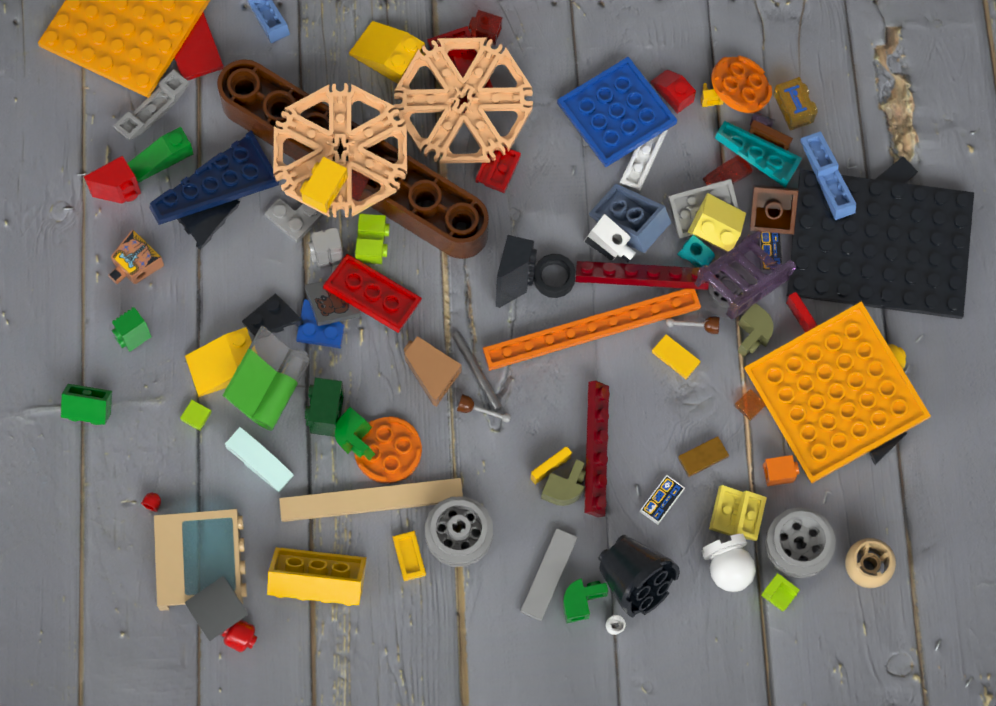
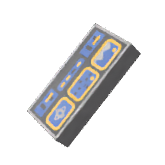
M758 232L761 273H783L781 233Z

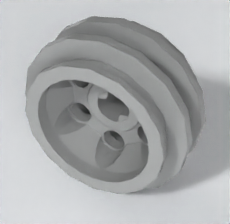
M465 496L450 497L439 502L429 512L425 522V541L431 554L441 563L452 567L469 566L480 561L489 551L493 540V521L487 509L478 501ZM468 515L472 517L474 520L469 522L466 516ZM441 524L446 526V530L444 532H440L438 530V527ZM458 525H462L465 529H461L460 533H457L453 528L456 529ZM479 530L481 534L479 537H473L472 531ZM446 540H450L452 542V546L450 548L444 545V542ZM463 543H468L470 546L467 549H461Z
M802 507L785 510L775 517L766 533L765 539L767 557L773 566L786 576L800 579L814 576L825 569L834 555L836 544L833 528L827 519L812 509ZM792 525H800L801 529L796 531ZM809 530H812L817 536L811 537ZM780 534H786L788 539L786 541H782L780 539ZM793 542H800L801 547L804 549H797L796 544ZM812 547H819L820 553H813ZM805 557L807 561H799V559Z

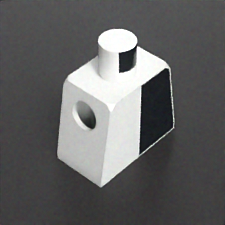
M605 214L584 240L586 244L611 261L619 255L628 263L636 253L626 245L631 237Z

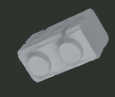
M331 228L325 230V232L318 231L312 233V241L308 242L312 262H317L320 269L330 267V264L333 266L338 265L343 259L338 230Z

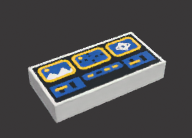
M666 475L641 508L640 513L659 525L685 490V487Z

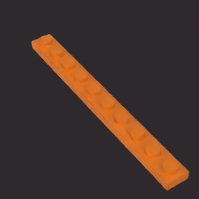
M683 289L483 348V353L490 371L696 311L701 308L695 289Z

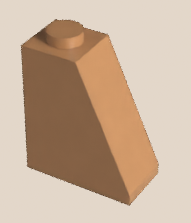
M417 336L414 341L410 340L404 348L405 361L431 403L437 407L462 372V365Z

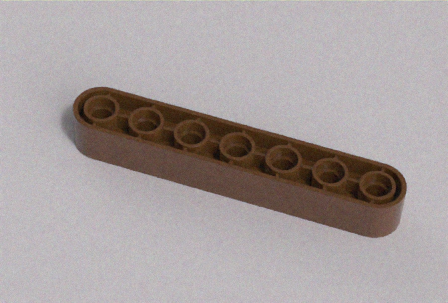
M247 59L236 60L226 65L220 72L217 81L222 108L226 116L244 129L252 130L254 135L273 147L274 126L277 128L276 120L282 123L287 121L283 117H274L273 115L285 111L286 107L309 95L261 64ZM243 90H252V91H253V92H251L250 94H247V95H239V94H238V93H240V92L243 91ZM320 102L302 112L301 117L329 130V106ZM352 121V130L360 126ZM292 138L286 139L283 143V153L294 160H298L315 151ZM384 140L366 149L393 164L398 160V149ZM340 141V146H338V149L336 151H338L339 157L341 159V154L345 149H343L342 143ZM407 155V174L405 180L400 177L395 178L400 183V188L397 189L396 193L371 207L451 257L465 259L477 255L485 247L488 240L489 216L484 203L466 190ZM352 170V196L362 201L380 190L381 186L378 182ZM431 200L434 202V205L420 207L417 205V202ZM458 222H466L471 227L467 230H457L453 225Z

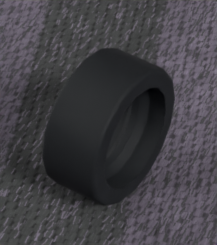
M549 254L541 258L536 264L534 283L538 291L550 298H559L568 294L575 284L576 270L574 264L569 258L561 254ZM549 265H559L565 268L568 274L566 283L559 287L546 285L542 279L544 268Z

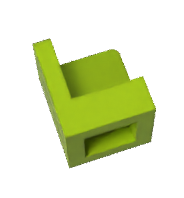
M777 573L761 596L783 612L800 590Z

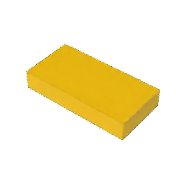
M667 334L652 350L655 356L686 380L701 362Z
M565 446L531 471L530 479L536 485L570 460L572 456L570 449Z
M415 531L392 536L403 580L408 581L426 576Z

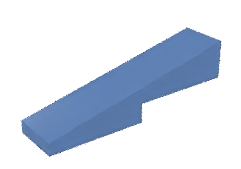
M247 0L270 43L290 35L287 23L272 0Z
M821 131L801 138L800 142L834 219L837 220L854 214L856 202L838 170L839 164Z

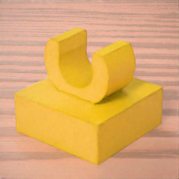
M704 83L700 99L702 107L723 105V101L715 90H709L707 83Z

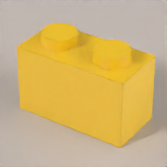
M323 156L320 163L316 162L311 178L303 183L300 192L303 202L327 213L347 180L348 172L347 168Z

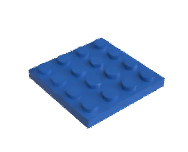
M626 57L557 99L559 107L605 168L677 124L676 117L629 57Z

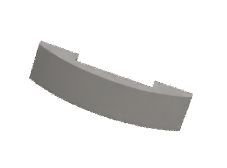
M173 69L159 82V88L132 113L128 111L113 127L129 141L141 135L177 102L189 86V81Z

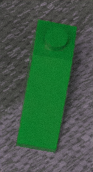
M179 127L161 136L127 164L134 173L137 183L194 155L186 134Z

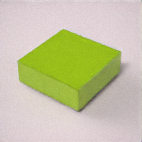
M191 400L180 420L201 431L212 411Z

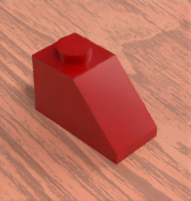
M665 70L650 81L651 85L677 114L694 102L696 90L683 75Z

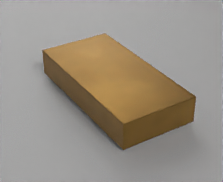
M717 436L679 455L678 459L688 477H691L728 458L729 454Z

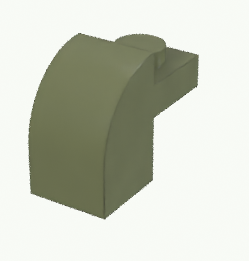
M754 303L741 317L738 324L750 334L742 342L738 350L743 357L749 352L753 354L761 344L766 347L773 333V321L770 315L757 303Z
M576 459L568 480L550 473L541 499L559 506L575 503L584 492V486L577 483L582 484L585 478L586 471L583 470L585 463Z

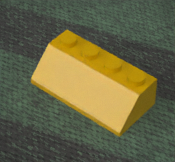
M276 547L268 571L267 595L278 598L289 597L299 600H315L323 603H341L347 606L359 605L367 557Z

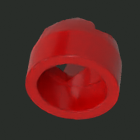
M151 492L145 495L141 504L145 508L157 512L161 505V498L157 493Z

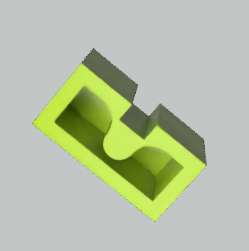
M359 214L355 257L362 263L383 264V257H387L388 244L384 243L385 236L389 237L390 224L386 223L385 215Z

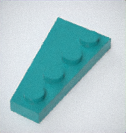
M727 121L723 122L715 136V139L785 188L802 160L801 157Z

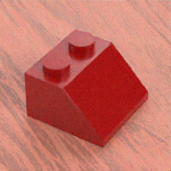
M123 156L84 176L90 194L94 198L123 204L126 201L135 200L141 194L136 177Z

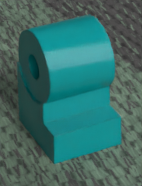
M692 235L677 253L683 260L687 259L692 265L699 268H707L715 258L714 252L695 235Z

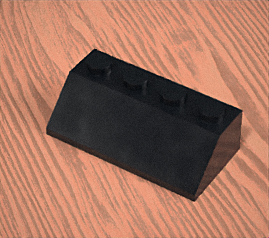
M507 235L497 273L496 307L500 308L527 293L528 285H533L537 249H534L533 240Z

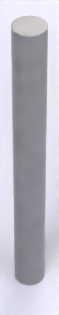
M460 331L452 334V337L494 411L502 408L501 403Z

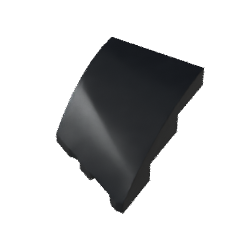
M236 199L177 220L184 226L186 233L194 237L197 242L196 247L201 250L211 240L213 234L225 223L227 217L238 208L240 201Z

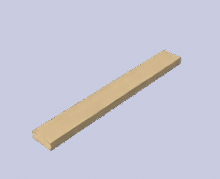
M461 478L285 497L279 498L281 521L287 522L437 505L439 502L450 497H462L463 493Z

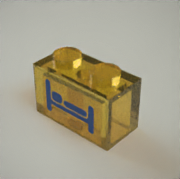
M800 77L776 85L773 95L789 130L791 131L814 123L818 110L816 104L811 102L808 96V87L805 83H802Z

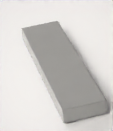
M556 529L520 613L542 622L578 537Z

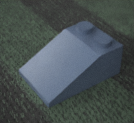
M615 184L589 213L590 217L599 222L604 214L607 215L631 237L626 244L643 253L649 249L671 224L664 205L618 184Z

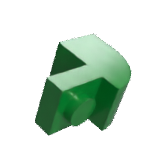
M349 407L337 421L335 439L347 454L352 451L359 458L364 456L370 461L375 453L361 439L372 427L361 415Z
M582 578L571 583L563 599L566 624L589 619L590 611L587 601L606 597L609 592L607 583L601 584L600 581L588 583L587 587H584Z

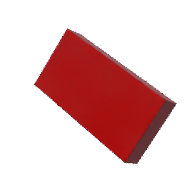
M796 292L789 295L786 304L804 332L806 333L817 327L818 324Z

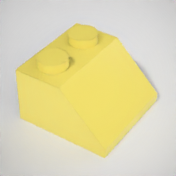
M707 193L688 233L725 252L731 253L741 235L746 213Z

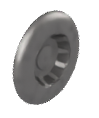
M720 260L707 267L709 268L708 290L697 289L701 303L708 311L720 317L733 318L745 314L756 303L759 286L754 273L747 266L734 260Z

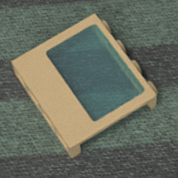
M237 509L154 515L157 607L160 611L169 610V606L186 605L185 602L222 576L226 578L243 604V597H247V585L242 583V575L246 574L245 560L241 561V552H245L244 538H240V530L244 529L243 516H239Z

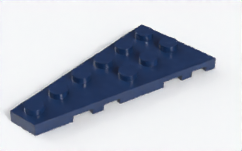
M251 130L246 133L243 139L231 144L229 149L223 153L220 152L196 169L195 173L190 177L182 179L179 185L167 190L150 202L149 208L158 225L278 186L279 181H276L273 168Z

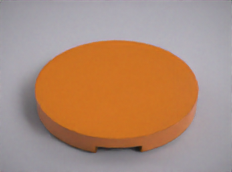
M739 55L737 57H723L712 70L711 80L715 92L725 104L737 111L744 113L758 112L767 105L772 96V86L769 85L764 75L765 71L757 63Z
M394 416L368 422L372 428L361 440L371 448L375 455L370 461L364 456L359 458L355 455L359 469L368 478L380 483H396L409 477L418 467L422 456L421 440L416 429L407 421Z

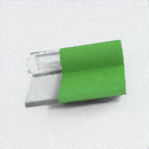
M261 326L222 396L257 425L272 431L310 363L309 354L299 348L296 351L289 349L266 327Z

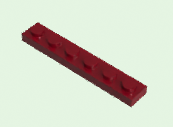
M577 261L575 282L708 290L709 268Z
M595 380L588 382L584 513L599 518L606 516L607 444L609 438L608 408L610 393L608 385Z

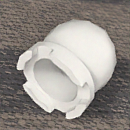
M744 534L731 535V541L721 544L719 539L703 547L702 554L704 559L712 560L710 564L711 577L715 584L725 591H742L753 582L756 572L755 563L749 552L743 549L747 544Z

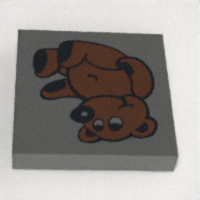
M327 280L305 285V291L318 326L360 317L361 312L359 309L323 289L324 283Z

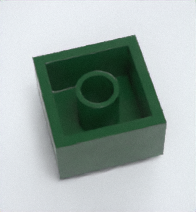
M315 377L314 385L310 384L308 398H310V406H306L305 410L306 426H309L311 434L335 437L336 424L341 417L344 400L343 383L338 380Z

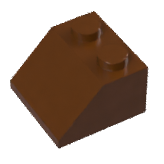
M753 185L750 231L794 235L798 189Z

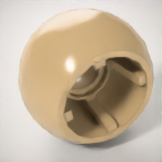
M865 538L854 543L849 548L846 554L845 567L847 574L857 585L865 588H877L886 584L892 578L895 572L896 558L890 546L876 538ZM868 551H872V552L878 554V555L880 556V558H879L877 555L873 554V553H868ZM860 552L861 559L857 563V554ZM863 562H871L874 570H867ZM882 563H884L883 574L877 572Z

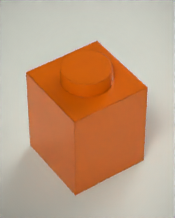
M793 455L768 458L763 463L767 486L794 483L797 475H799L797 461L794 462Z

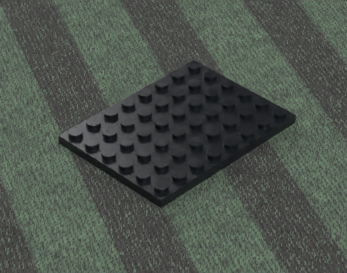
M800 170L786 296L796 292L800 298L850 305H856L862 301L866 307L956 319L964 317L974 192L841 175L856 202V211L854 214L835 220L814 171Z

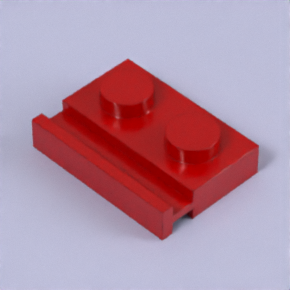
M504 147L505 155H502L499 150L493 152L496 156L494 161L487 154L490 162L482 163L475 178L476 183H482L484 186L505 193L521 158L520 152L512 149L508 152L506 147Z

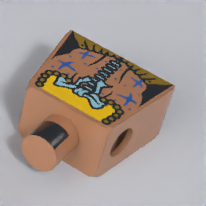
M132 230L112 254L111 259L116 268L108 276L115 284L120 283L125 277L133 284H137L162 268L164 263L162 257Z

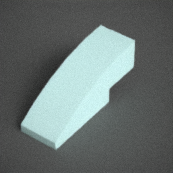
M241 427L225 443L226 448L243 461L245 466L278 492L294 476L274 455Z

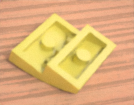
M724 485L719 486L709 529L730 536L744 534L745 539L757 541L767 497L747 490L742 492Z

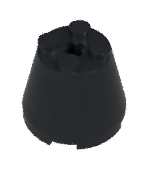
M626 535L620 536L609 550L602 551L598 557L601 561L599 566L601 574L621 608L632 618L638 613L646 615L661 604L670 594L667 590L672 581L678 580L680 574L678 565L670 558Z

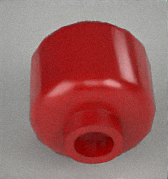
M240 620L221 634L224 637V644L238 652L245 651L247 647L251 649L257 640V636L254 635L255 627L244 620Z

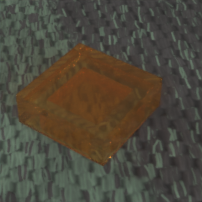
M751 389L734 405L749 421L766 407L764 401Z

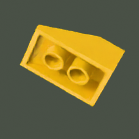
M372 21L350 50L349 55L398 84L418 49L424 55L422 46H425V43L408 32Z
M247 327L227 333L185 355L199 397L227 388L247 350L251 349L255 352Z

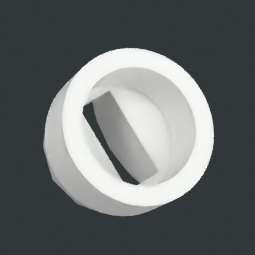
M613 615L606 621L605 627L608 633L617 635L624 631L626 623L621 616ZM618 623L619 627L612 628V625Z

